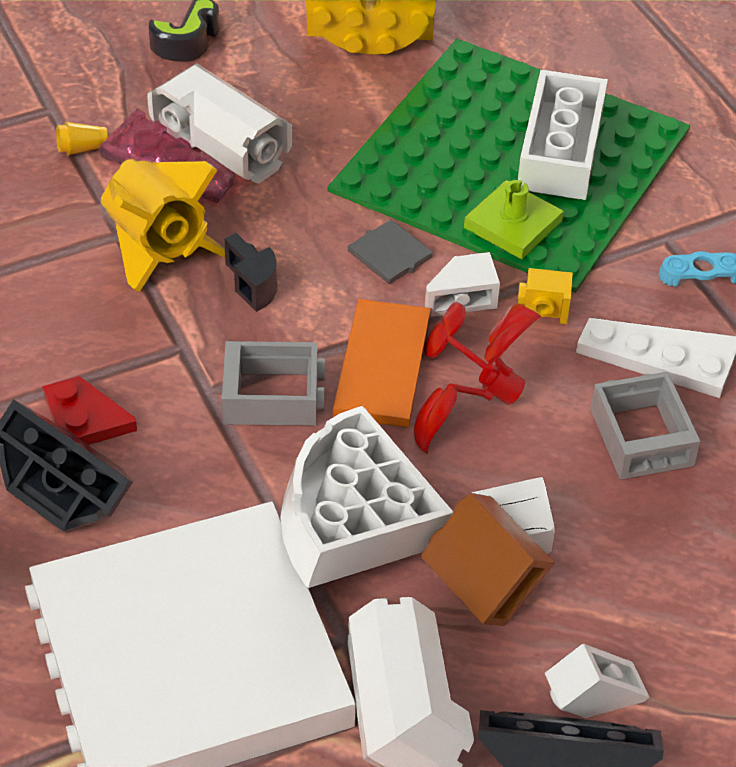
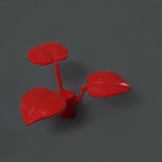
M454 302L444 313L442 321L438 322L431 331L424 347V353L431 359L435 358L449 342L483 369L479 376V382L482 384L483 389L450 383L445 390L437 388L427 398L420 408L414 423V438L418 447L423 452L428 454V448L433 436L442 426L455 405L457 392L481 396L488 401L495 396L507 405L513 404L520 397L525 387V379L514 373L513 369L507 366L500 356L530 325L541 318L540 314L521 304L510 306L499 318L489 334L488 341L490 344L486 348L484 361L454 338L453 335L465 320L466 310L459 302Z

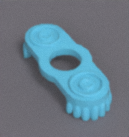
M698 251L692 254L669 256L665 258L660 267V280H663V284L667 283L668 286L673 284L674 287H677L680 279L696 278L699 280H711L715 277H730L731 282L735 284L736 254ZM698 260H705L712 264L713 269L710 271H700L694 267L693 263Z

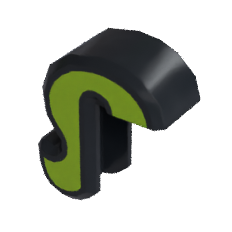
M213 0L192 1L180 27L168 22L149 21L150 49L157 56L171 61H190L199 58L207 51L208 35L216 36L219 33L218 4Z

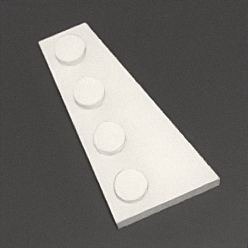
M589 318L577 343L576 353L641 374L668 372L673 384L720 398L736 358V336Z

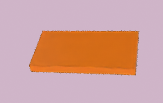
M358 299L334 401L333 417L363 406L379 424L409 428L431 308Z

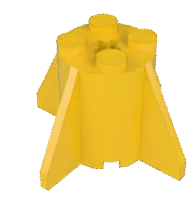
M128 159L121 164L120 169L109 181L105 192L101 196V204L106 209L108 216L115 221L127 282L134 290L141 291L159 261L165 263L175 262L172 258L180 255L187 257L198 246L225 258V249L206 235L207 222L204 221L203 213L205 209L198 202L217 172V169L206 161L148 162Z

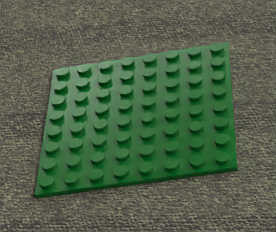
M456 38L327 186V191L474 252H490L492 259L525 273H528L529 268L573 273L571 291L576 293L690 130V124L622 100L613 95L605 94L586 200L528 191L564 212L562 222L524 258L520 259L464 228L465 216L506 180L509 182L518 180L520 157L541 69Z

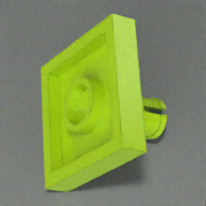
M506 180L465 216L464 228L522 259L562 222L564 211L529 193V187L526 183L521 188V180H512L510 182Z

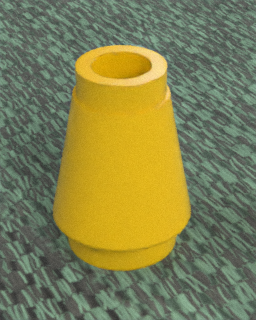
M67 121L64 125H57L56 142L58 152H66L67 155H73L99 149L100 147H107L106 127Z

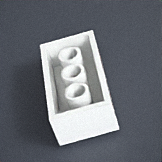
M540 70L520 157L518 180L522 181L521 188L526 183L529 191L586 200L608 79Z

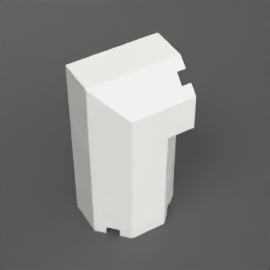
M198 63L147 94L149 115L154 123L158 120L161 122L164 128L159 132L164 140L182 152L196 146L244 179H250L258 184L279 170L283 163L278 159L282 151L288 154L292 147L291 123Z
M412 597L399 598L400 604L388 605L387 598L372 600L351 615L348 624V650L363 760L375 767H462L463 764L457 761L462 749L467 752L470 751L474 737L469 712L451 701L435 613Z

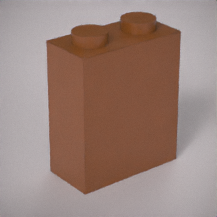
M469 493L458 501L453 509V515L442 528L438 529L431 536L428 547L421 555L482 624L505 626L555 564L491 496Z

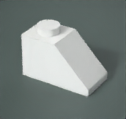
M490 252L454 256L426 286L425 307L431 308L430 317L444 315L454 302L461 303L465 307L466 312L497 309L500 282Z
M586 644L580 645L545 672L551 687L550 696L555 705L562 711L585 718L643 703L650 698L633 662Z

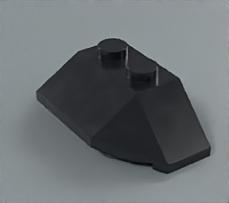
M15 399L12 400L0 419V468L8 492L66 533L112 516L133 483L122 468L63 427Z
M480 710L478 739L503 767H652L663 759L664 749L661 730H643L636 726L613 722L525 712L501 711L495 713L494 711Z

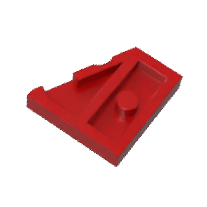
M80 376L42 386L44 398L53 422L75 435L87 445L137 431L136 419L133 415Z

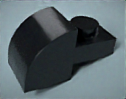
M234 233L224 239L225 263L234 272L235 292L257 312L269 305L276 295V256L270 247L257 252L251 243H246L237 233Z

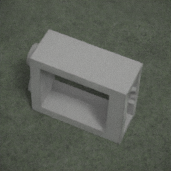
M226 341L222 387L223 424L316 426V410H324V387H317V381H325V358H317V342ZM242 374L307 375V396L240 395Z
M668 372L644 374L639 377L616 381L609 380L594 385L590 410L620 480L695 465L700 439ZM657 405L669 434L625 442L613 413Z

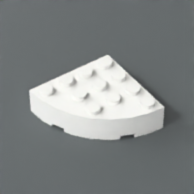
M363 406L340 413L328 420L323 429L316 434L313 433L305 441L296 459L284 494L280 518L283 541L291 563L305 586L310 588L424 552L429 545L431 536L446 524L453 515V511Z

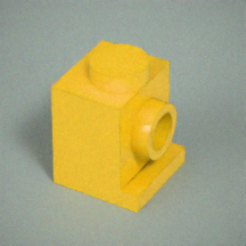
M529 268L527 283L520 282L517 304L524 305L537 312L541 317L560 318V324H567L573 273Z

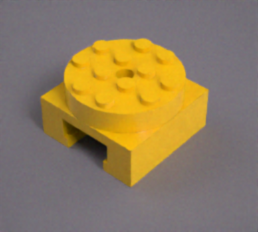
M305 0L307 36L324 37L330 43L351 53L389 54L410 45L416 40L433 41L436 0Z

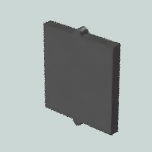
M393 220L387 221L373 231L367 230L366 235L348 245V252L388 284H391L408 272L414 273L416 267L433 257V252Z

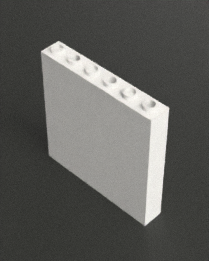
M272 501L29 567L32 584L25 586L31 611L39 609L42 617L35 620L41 645L49 643L52 651L45 654L51 680L60 678L62 688L55 690L61 715L70 714L73 725L66 726L72 753L81 751L84 760L83 763L77 764V767H226L355 727L356 703L310 591L291 563L283 541L281 521Z

